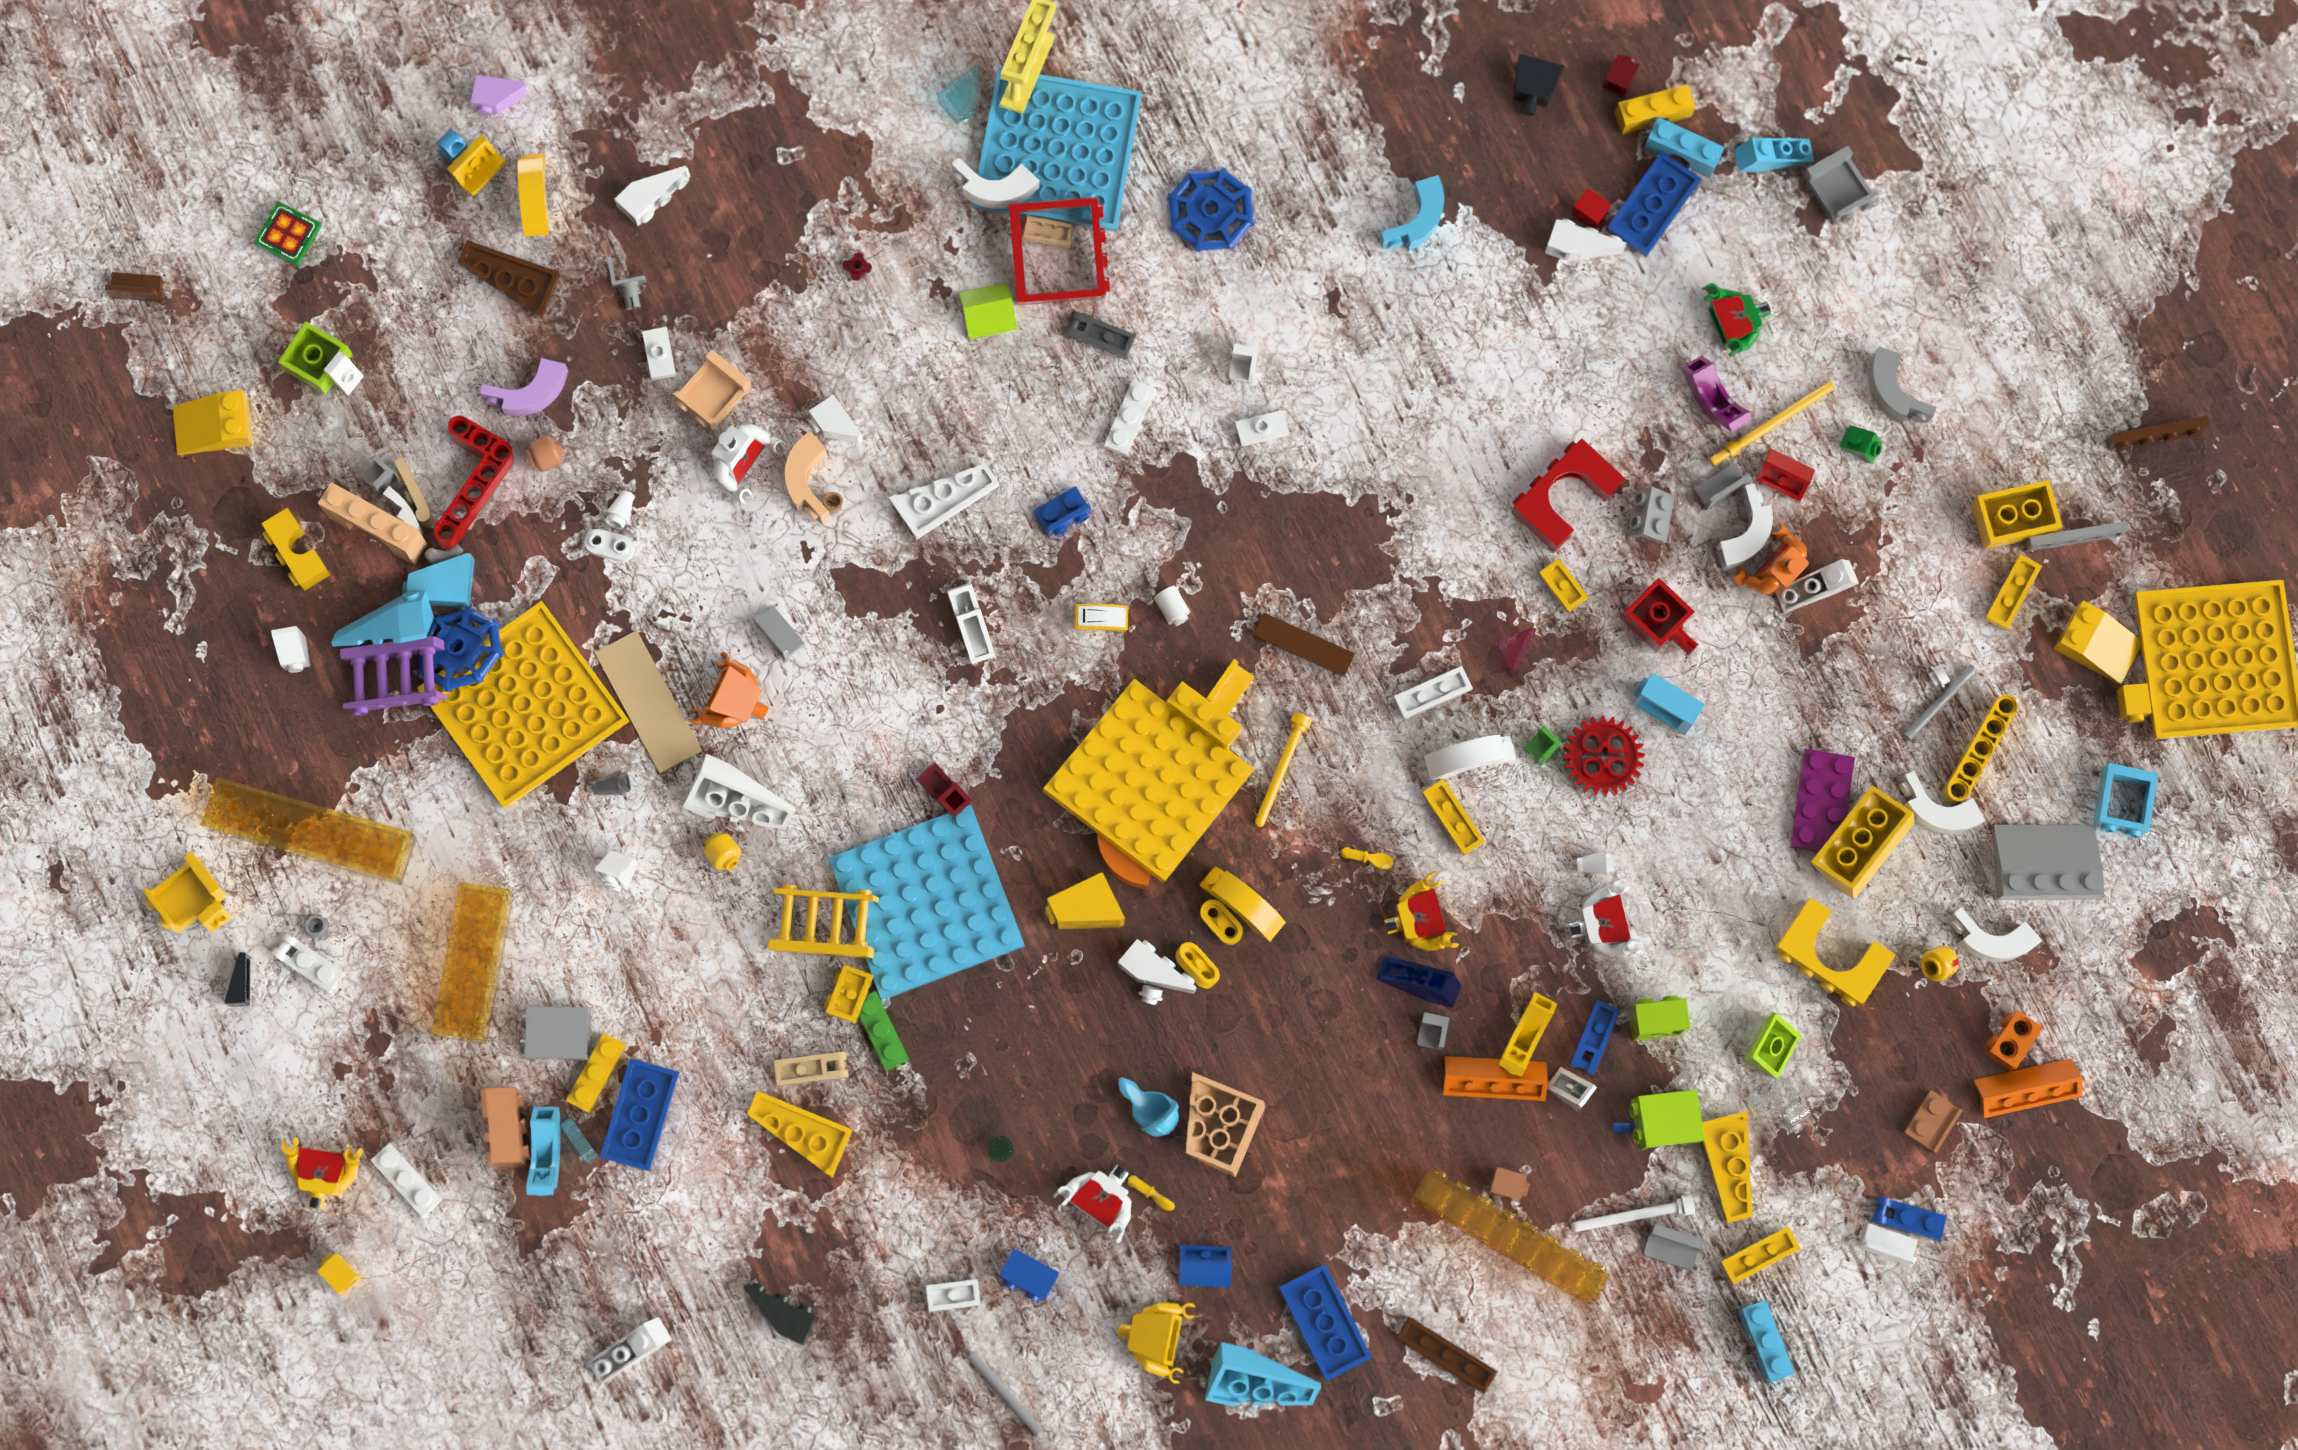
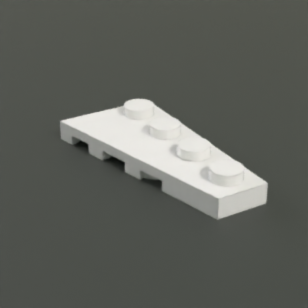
M985 463L956 473L955 476L939 479L932 484L920 488L916 487L909 490V492L891 496L889 500L914 537L919 539L1000 486V484Z

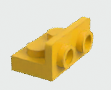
M843 965L842 970L838 969L833 984L836 985L833 994H828L824 1004V1008L827 1009V1015L856 1024L872 982L873 974L847 965Z

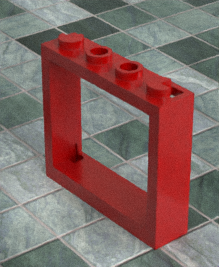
M1098 197L1009 204L1017 306L1106 299L1105 292H1110L1109 277H1104L1103 268L1108 267L1107 252L1102 253L1101 243H1106L1105 228H1100L1099 219L1104 218L1103 204H1098ZM1091 207L1097 289L1026 295L1020 213Z

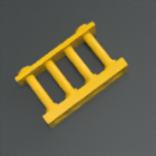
M782 884V889L774 888V894L783 896L780 935H777V940L769 939V950L873 959L874 948L867 946V942H865L868 902L879 903V897L872 895V891L857 890L856 894L797 890L796 885ZM794 897L808 898L805 937H802V941H792V936H790ZM818 899H833L830 939H827V943H817V938H815ZM843 900L858 901L855 941H852V945H844L842 940H840Z

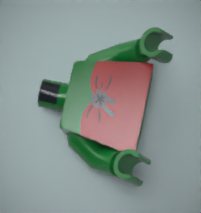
M1714 283L1702 287L1701 289L1706 290L1709 294L1704 297V301L1707 302L1713 299L1708 307V311L1724 350L1731 349L1732 351L1728 354L1729 357L1749 350L1759 337V331L1763 326L1761 319L1771 315L1769 304L1763 302L1755 305L1751 295H1743L1741 292L1718 288Z

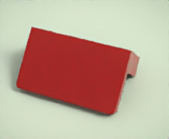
M1770 449L1756 477V481L1800 502L1811 483L1815 469L1774 449Z

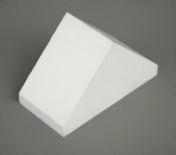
M1562 1067L1559 1068L1547 1086L1550 1092L1576 1112L1583 1107L1597 1088L1592 1083Z

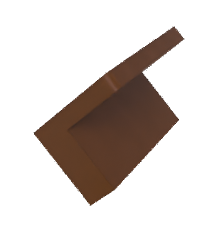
M112 272L110 285H105V291L111 299L161 302L163 277L159 275Z

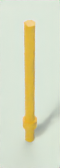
M1828 381L1735 442L1730 441L1723 446L1721 451L1709 458L1710 464L1716 466L1728 457L1733 458L1740 453L1742 448L1835 389L1834 385Z

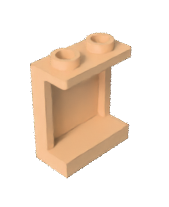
M711 350L705 356L706 362L680 392L676 390L673 396L676 401L674 404L682 412L686 413L689 411L695 416L693 419L699 426L704 429L707 426L713 431L751 388V383L747 377L715 351Z

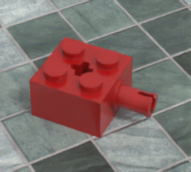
M1659 577L1624 611L1620 618L1656 653L1668 641H1674L1687 656L1699 645L1683 630V626L1691 619L1695 611ZM1658 612L1661 613V617L1655 618L1653 616Z

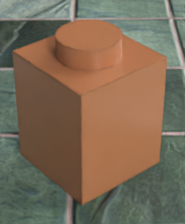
M1496 1167L1488 1194L1518 1203L1521 1197L1526 1198L1529 1183L1525 1182L1527 1175Z

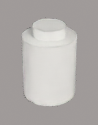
M1175 586L1161 591L1154 597L1156 604L1169 625L1174 623L1175 626H1178L1189 619L1187 615L1190 613V610Z

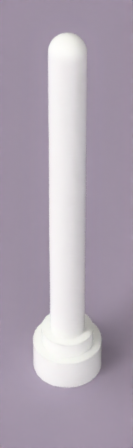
M1686 1194L1681 1195L1679 1199H1676V1202L1576 1221L1572 1223L1571 1227L1573 1231L1579 1232L1675 1212L1687 1216L1695 1214V1207L1692 1195Z

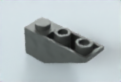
M752 1282L751 1286L744 1284L743 1288L776 1331L781 1336L805 1346L817 1319V1316L812 1314L814 1309L801 1303L798 1307L789 1304L790 1298L776 1293L775 1297L765 1293L767 1288Z

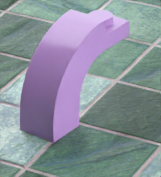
M541 358L534 380L526 387L518 390H507L482 384L480 394L488 405L499 407L502 404L504 415H531L543 410L557 398L565 384L568 369L565 363Z

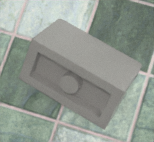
M1734 462L1695 487L1693 492L1707 511L1745 487L1752 477L1749 474L1744 476Z
M771 606L760 616L757 614L752 616L755 625L785 660L805 646L803 640L774 606Z
M1653 1224L1643 1254L1644 1256L1691 1271L1694 1268L1698 1251L1702 1250L1704 1239Z

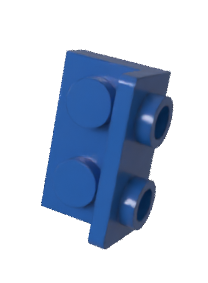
M1074 486L1033 510V514L1048 538L1053 535L1058 537L1068 530L1067 527L1073 523L1081 524L1090 517L1091 506L1089 503H1086L1078 488Z

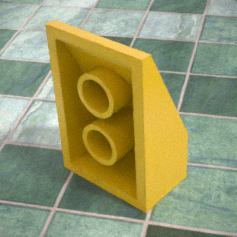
M243 390L216 393L173 406L178 455L253 446L249 400Z
M2083 600L2073 611L2054 650L2121 685L2141 648V640L2106 612Z

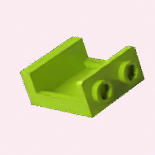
M1697 1089L1638 1096L1631 1099L1629 1113L1631 1118L1634 1119L1635 1129L1633 1131L1634 1142L1638 1144L1639 1150L1686 1143L1690 1145L1705 1141Z

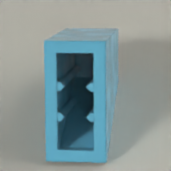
M465 553L409 573L407 581L403 582L402 594L411 590H417L418 592L426 591L430 606L470 607L475 559L472 554Z

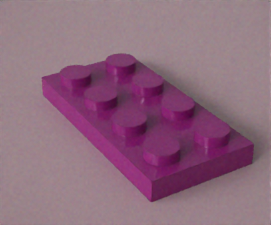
M1804 749L1790 848L1819 852L1847 817L1855 757Z

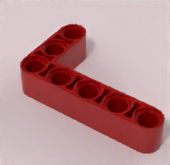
M462 415L454 416L449 420L448 430L451 440L482 460L434 527L436 542L440 548L450 550L458 544L514 463L513 450L507 441ZM458 427L466 428V431L461 434L454 432ZM480 439L487 441L483 446L475 445ZM500 452L508 453L506 458L499 459L496 457ZM486 472L494 473V476L489 479L482 477ZM474 491L481 493L480 496L475 499L468 497V495ZM459 511L466 512V516L461 519L454 517ZM445 531L452 532V536L447 539L440 537Z

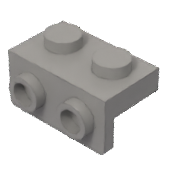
M1654 487L1638 489L1633 499L1634 505L1629 522L1628 536L1632 538L1643 537L1659 544L1666 543L1675 496Z

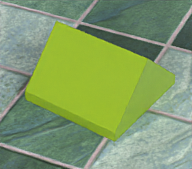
M1007 282L959 292L969 340L1017 330L1012 297Z
M1771 1012L1765 1017L1743 1061L1778 1079L1802 1035L1777 1013Z

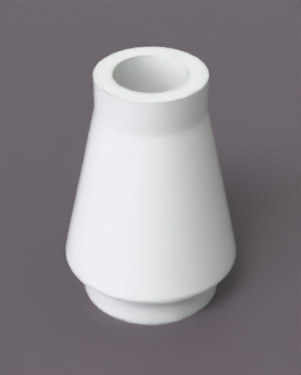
M622 490L605 513V522L616 529H623L624 525H628L635 496L628 491Z
M1603 850L1577 858L1578 873L1608 875V872H1614L1612 852Z

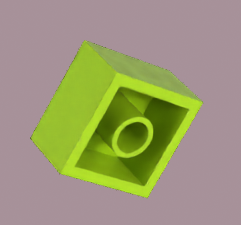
M305 321L278 363L285 372L326 395L334 382L325 373V367L339 351L346 355L348 359L353 354L347 345Z
M1678 995L1663 997V1000L1659 1002H1654L1653 998L1640 999L1628 1011L1633 1041L1680 1036L1691 1029L1686 998L1679 999Z

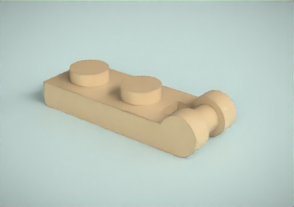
M404 457L395 460L394 462L398 469L393 471L399 483L405 482L408 488L404 493L410 505L415 504L417 507L415 513L417 520L423 527L432 526L434 517Z
M846 1052L774 1060L777 1087L849 1078L844 1062L847 1060ZM827 1062H834L835 1071H827Z

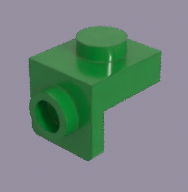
M1849 425L1839 447L1842 451L1862 456L1867 463L1873 464L1875 458L1881 453L1882 442L1876 432Z

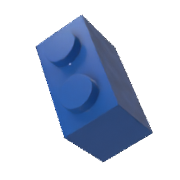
M1013 1249L999 1278L1003 1279L1002 1285L1013 1291L1018 1287L1026 1291V1298L1038 1303L1040 1299L1044 1302L1046 1301L1060 1272Z

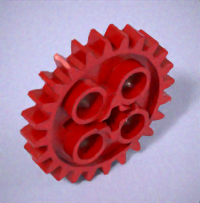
M1602 715L1598 723L1594 717L1590 718V725L1583 720L1580 724L1582 730L1574 727L1572 731L1575 736L1568 735L1567 737L1571 744H1565L1563 747L1569 753L1563 755L1562 759L1569 761L1564 766V770H1572L1568 778L1576 777L1578 779L1575 787L1583 784L1585 785L1584 793L1591 788L1593 789L1594 797L1598 791H1601L1603 798H1606L1608 791H1611L1612 795L1616 796L1618 794L1617 788L1625 792L1627 790L1625 783L1630 786L1634 785L1635 781L1632 777L1639 778L1641 775L1636 769L1644 767V764L1638 760L1644 758L1645 754L1638 752L1643 747V743H1635L1639 734L1633 736L1629 734L1633 728L1632 726L1624 729L1623 720L1616 725L1613 716L1609 722H1606L1604 715ZM1586 739L1594 740L1597 748L1594 750L1588 749L1584 741ZM1618 739L1621 742L1622 748H1612L1610 740ZM1601 752H1604L1605 756L1614 757H1608V759L1605 762L1603 761L1602 757L1593 756H1599ZM1619 754H1624V755H1626V758L1615 757V756H1616V755H1619ZM1581 755L1592 756V757H1591V758H1588V759H1583V758L1581 757ZM1617 763L1621 765L1623 773H1613L1611 764ZM1587 764H1594L1597 767L1598 773L1594 775L1589 774L1585 766Z

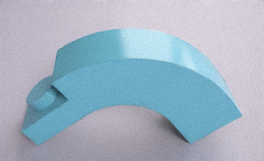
M1439 175L1415 182L1413 191L1418 202L1419 214L1408 224L1382 231L1379 239L1382 249L1386 247L1390 249L1398 248L1404 244L1403 242H1406L1408 250L1420 246L1431 237L1439 224L1444 207V191Z
M533 1107L530 1121L532 1148L530 1171L526 1185L527 1195H553L554 1188H557L560 1165L559 1107Z

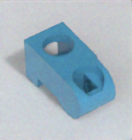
M449 129L436 142L439 147L437 150L438 154L450 165L468 148L465 141L452 129Z

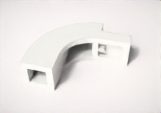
M959 157L952 163L953 178L960 185L965 184L962 187L963 196L982 207L991 209L1009 208V204L1022 203L1039 189V179L1023 164H1020L1006 178L993 181L978 176Z
M1755 483L1746 485L1741 491L1749 520L1747 531L1740 537L1721 541L1716 547L1723 571L1742 566L1752 560L1759 553L1770 535L1773 524L1771 505L1761 507L1763 497L1761 491L1756 489Z
M1500 735L1468 740L1424 756L1430 780L1448 779L1474 768L1511 763L1517 760L1511 737H1500Z
M1914 771L1900 779V787L1903 794L1910 798V801L1904 806L1914 813V821L1930 831L1941 834H1957L1979 826L1985 821L1974 799L1954 807L1940 806L1927 796Z
M1962 907L1949 917L1952 921V928L1958 934L1965 936L1958 944L1971 955L1986 961L2003 962L2013 960L2027 953L2042 941L2026 921L2007 935L1993 936L1982 931Z

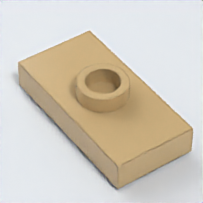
M1026 215L1022 241L1070 250L1074 224Z

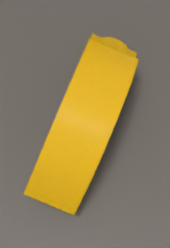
M545 153L520 155V160H518V190L524 237L549 235L550 220L545 188Z
M1215 866L1199 884L1205 892L1231 908L1255 933L1269 942L1286 923L1261 896L1227 870L1224 872Z
M1534 992L1500 1058L1499 1065L1507 1072L1522 1077L1539 1039L1553 1016L1557 1006L1556 1002Z

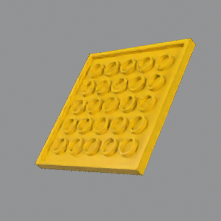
M2284 580L2139 591L2134 593L2146 683H2148L2154 740L2298 728V674Z
M542 601L499 630L501 649L504 651L503 657L498 658L483 678L484 681L479 684L477 682L455 688L451 692H445L442 687L434 684L435 691L446 694L447 700L438 701L437 705L430 707L504 809L510 807L630 722ZM490 638L483 641L485 646H491ZM483 655L474 666L476 670L488 655ZM443 669L437 674L445 677L446 671ZM469 670L465 674L456 673L454 678L472 674V672ZM424 683L417 687L420 693L424 692Z
M1133 679L1047 783L1042 792L1164 883L1253 773L1254 768L1229 749L1223 748L1207 736L1200 727L1183 718L1166 705L1167 703L1136 679Z

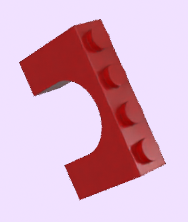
M1583 438L1577 443L1572 441L1563 451L1565 455L1560 460L1555 458L1546 468L1548 472L1543 477L1538 475L1529 485L1531 489L1526 494L1521 492L1512 502L1514 507L1511 513L1554 553L1572 536L1574 529L1551 507L1548 497L1550 487L1561 479H1578L1588 485L1606 502L1625 480Z

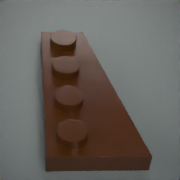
M468 240L458 261L461 267L541 319L545 315L560 277V272Z

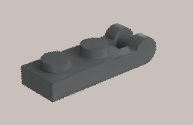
M1072 311L1069 317L1071 320L1070 324L1065 327L1063 332L1065 337L1081 341L1127 359L1136 334L1085 314ZM1080 324L1086 326L1084 332L1078 330Z

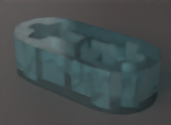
M571 1117L560 1124L587 1164L598 1157Z

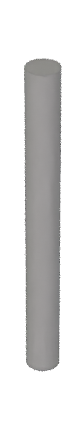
M1970 664L1911 725L1903 736L1908 741H1911L1977 672V669Z
M973 1351L967 1359L1030 1431L1037 1436L1043 1428L979 1355Z

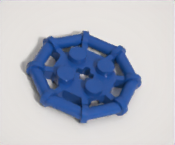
M1221 167V169L1193 171L1191 169L1187 171L1186 177L1172 193L1167 194L1166 200L1169 204L1171 224L1169 229L1171 233H1176L1195 248V252L1200 253L1205 250L1217 249L1232 250L1246 231L1255 225L1256 220L1253 218L1251 199L1253 191L1226 171L1227 168ZM1218 179L1217 183L1211 186L1201 185L1200 180ZM1222 182H1226L1237 192L1232 194L1222 186ZM1193 184L1196 189L1188 198L1183 197L1184 192ZM1238 199H1242L1243 214L1236 213L1235 201ZM1178 204L1186 205L1187 217L1180 220ZM1206 205H1216L1215 214L1206 213ZM1234 220L1241 222L1234 232L1229 235L1226 229ZM1190 224L1200 232L1199 239L1186 230L1184 226ZM1221 233L1224 238L1204 241L1206 234L1216 235Z
M466 607L465 610L440 617L439 615L435 616L427 637L435 636L442 629L436 637L444 640L445 650L435 652L433 667L434 670L438 667L444 669L446 674L443 677L434 672V684L442 687L445 692H451L455 688L477 682L479 684L484 681L483 678L498 658L503 657L504 651L501 649L499 622L476 612L473 607ZM461 621L460 623H457L458 626L453 628L450 625L445 626L451 623ZM474 621L480 624L481 627L476 629L470 625V622ZM489 634L491 646H485L483 642V637ZM461 644H463V648L460 651L455 652L453 648L455 646L459 647L461 646ZM417 654L419 666L417 673L421 679H424L423 656ZM483 655H488L476 670L474 666ZM469 670L472 672V674L454 678L456 673L465 674Z

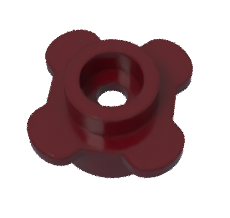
M856 252L853 258L849 261H844L842 265L843 269L848 271L853 281H859L866 273H870L872 270V265L864 260V256L860 252Z

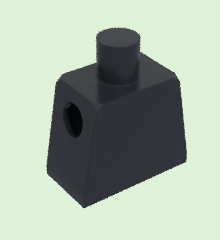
M1519 54L1515 69L1513 99L1523 102L1520 111L1522 114L1534 116L1537 106L1547 107L1559 82L1564 65Z

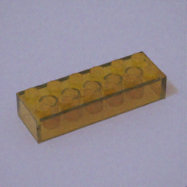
M459 882L432 1028L434 1036L487 1044L514 893L510 889Z

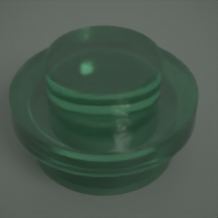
M997 1136L990 1141L988 1153L993 1160L1004 1162L1013 1155L1014 1146L1009 1138Z

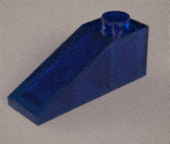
M1388 956L1384 957L1376 979L1380 982L1427 1002L1453 1008L1462 987L1454 972Z

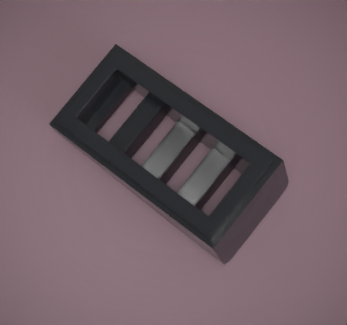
M239 952L225 998V1005L229 1007L250 1005L251 957L245 952Z

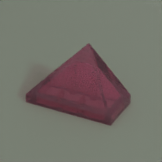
M1531 627L1497 643L1509 677L1514 678L1537 630L1536 628Z

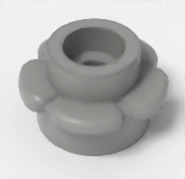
M320 914L311 915L304 923V929L307 931L306 934L312 939L325 937L330 926L327 918H323Z

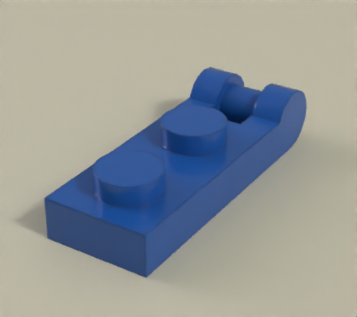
M1599 1000L1595 1001L1570 1062V1067L1575 1069L1578 1067L1586 1070L1587 1074L1594 1076L1620 1009ZM1584 1051L1593 1054L1591 1061L1582 1058Z
M1876 1197L1875 1204L1877 1208L1876 1213L1872 1214L1871 1222L1941 1241L1947 1215L1893 1201L1885 1197ZM1887 1208L1893 1210L1892 1218L1885 1216Z

